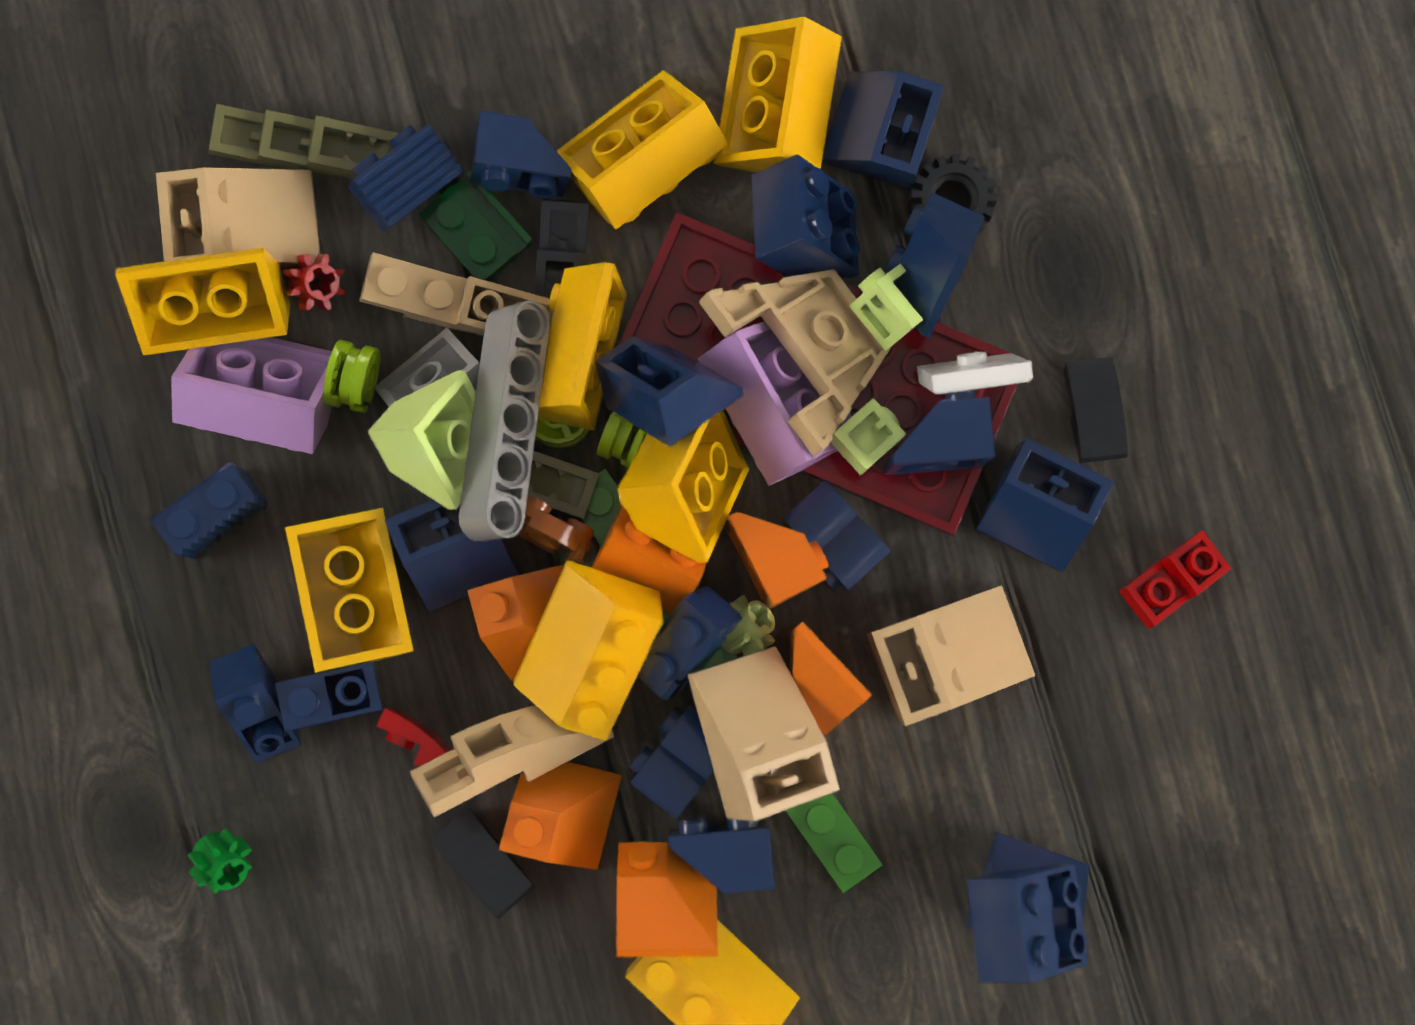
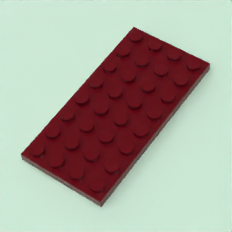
M676 212L619 345L633 336L679 350L699 362V357L726 338L699 303L702 297L713 289L722 288L724 292L739 289L743 284L758 282L760 285L777 283L782 278H785V276L756 259L754 244ZM846 284L856 299L863 294L861 289ZM759 316L740 329L763 322L764 319ZM937 322L930 338L921 335L914 327L891 346L867 386L857 396L849 412L851 416L855 415L874 398L880 406L886 407L897 417L899 425L906 435L862 475L852 467L839 451L832 453L800 472L822 482L825 480L834 487L947 535L954 536L983 466L973 469L884 475V465L940 400L945 399L946 393L935 394L919 383L917 366L957 361V355L965 353L986 352L987 356H994L1010 352ZM1018 383L972 389V391H975L976 398H990L993 442ZM723 409L738 445L748 450L738 430L734 427L727 410Z

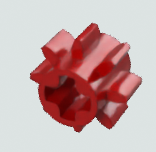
M308 254L297 255L299 267L283 271V274L289 277L290 287L286 289L284 295H294L300 299L299 310L309 311L313 307L314 301L320 310H330L331 303L329 298L334 295H344L345 293L339 287V276L344 273V270L334 269L329 266L328 254H318L314 263ZM314 275H317L319 282L314 285V290H311L308 282H311L314 279Z

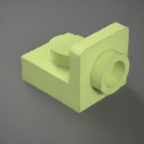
M901 263L887 274L880 267L858 285L863 294L849 305L851 310L885 351L923 320L894 284L906 272Z
M873 398L834 432L830 443L862 475L884 454L890 451L906 433L901 429L897 417L886 407L880 406Z

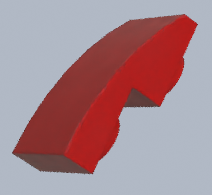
M1201 530L1120 589L1119 592L1144 626L1150 629L1158 625L1186 601L1198 596L1232 568L1205 532Z
M393 707L384 708L377 727L388 731L385 739L393 744L409 750L413 749L415 743L421 746L413 763L414 765L420 767L451 751V748L422 723Z

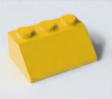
M806 17L737 28L735 30L719 127L729 145L716 154L714 158L715 165L758 173L798 154L815 167L821 169L842 36Z
M663 70L557 150V153L571 168L570 178L594 209L617 230L623 224L636 219L644 208L661 195L673 191L682 179L698 167L711 162L716 154L729 144L705 101Z
M264 247L116 269L115 275L143 356L287 335L290 312L289 297L284 295L286 286L280 265Z
M603 262L564 269L561 284L555 283L552 288L549 308L554 314L548 335L538 411L539 420H547L595 431L603 397L595 361L614 349L627 297L615 264Z
M722 410L670 447L647 433L617 491L622 507L628 511L637 530L690 559L703 563L708 562L749 468L727 417Z
M383 508L285 527L316 674L413 652Z
M567 560L515 676L514 686L559 727L606 741L663 622L660 591Z
M718 919V956L637 957L627 968L625 977L675 1025H782L800 999V996Z

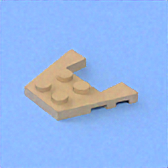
M834 269L785 277L777 283L760 285L758 282L743 284L736 290L723 292L722 288L707 292L699 303L724 337L761 316L819 393L820 398L797 412L787 421L812 456L818 455L828 447L833 439L834 432L846 419L857 396L867 386L890 350L889 348L885 351L849 307L856 300L855 296Z

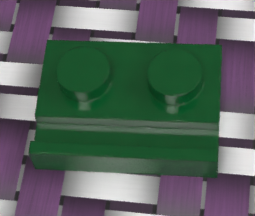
M469 170L462 180L456 185L450 186L422 210L419 216L473 277L490 282L518 258L517 255L525 248L533 245L534 242L489 190L481 185L470 183L471 170Z

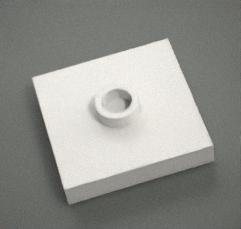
M972 352L957 355V361L917 366L919 383L935 394L1029 382L1030 379H1033L1031 361L1012 353L987 356L986 352Z

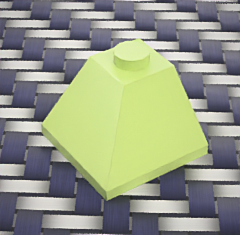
M457 370L393 402L368 431L391 473L447 509H457L461 503L476 391L465 370Z

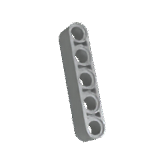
M524 301L492 311L486 320L459 510L461 530L467 538L473 541L510 538L521 530L524 522L549 335V318L547 313L535 301Z

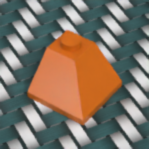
M739 512L728 516L724 527L762 602L769 609L827 579L823 569L829 567V564L816 540L809 543L803 533Z
M565 564L513 576L467 590L479 636L511 681L515 679Z
M803 622L790 631V674L822 734L826 735L861 706L872 694Z
M570 761L529 782L526 781L521 773L511 801L499 850L547 863L598 870L622 775Z
M619 842L617 864V957L718 956L717 887L669 847L668 842Z

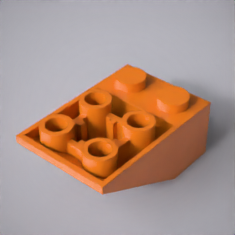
M620 505L592 568L660 591L662 610L672 614L682 599L694 592L701 580L707 562L698 563L640 532L635 528L628 511Z

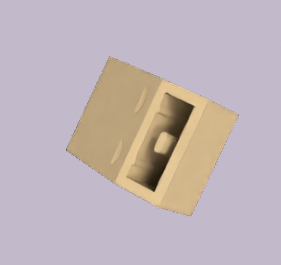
M204 167L156 173L164 262L264 247L279 263L280 268L299 266L297 262V255L308 254L313 263L317 255L320 254L311 170Z
M1002 585L866 634L899 725L907 726L949 711L1035 676Z
M776 646L688 674L727 819L756 821L840 790L827 741Z

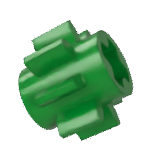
M224 829L221 833L213 832L206 834L197 841L193 852L188 854V857L195 865L190 869L189 874L199 887L207 885L213 894H216L219 890H231L244 881L248 870L252 868L245 858L252 850L241 836L234 838L228 829Z

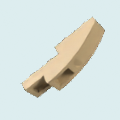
M374 252L370 256L359 300L360 302L404 313V317L484 336L487 317L492 311L524 301H535L546 311L549 318V329L554 314L549 308V298L471 276L467 279Z
M535 705L499 715L450 736L455 749L410 771V774L431 813L436 817L520 772L526 781L529 782L605 741L559 727ZM611 730V732H610V734H609L607 740H609V739H611V738L614 737L612 730Z

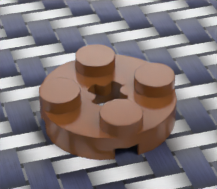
M527 495L524 522L516 536L552 555H555L559 547L571 551L567 560L583 564L593 546L590 539L594 530L584 523L568 518L566 523L550 515L552 510L550 505L538 498Z

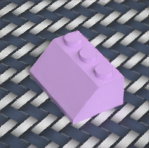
M765 321L733 332L698 358L699 362L742 387L743 396L725 409L769 486L802 471L838 451L830 443L828 447L813 457L787 422L797 412L821 396ZM850 413L847 415L846 419L838 426L836 430H838L845 422H847L852 417Z
M272 337L189 349L171 376L172 422L200 430L235 436L244 440L279 446L292 451L313 454L328 426L332 406L326 405L323 399L325 373L332 351Z

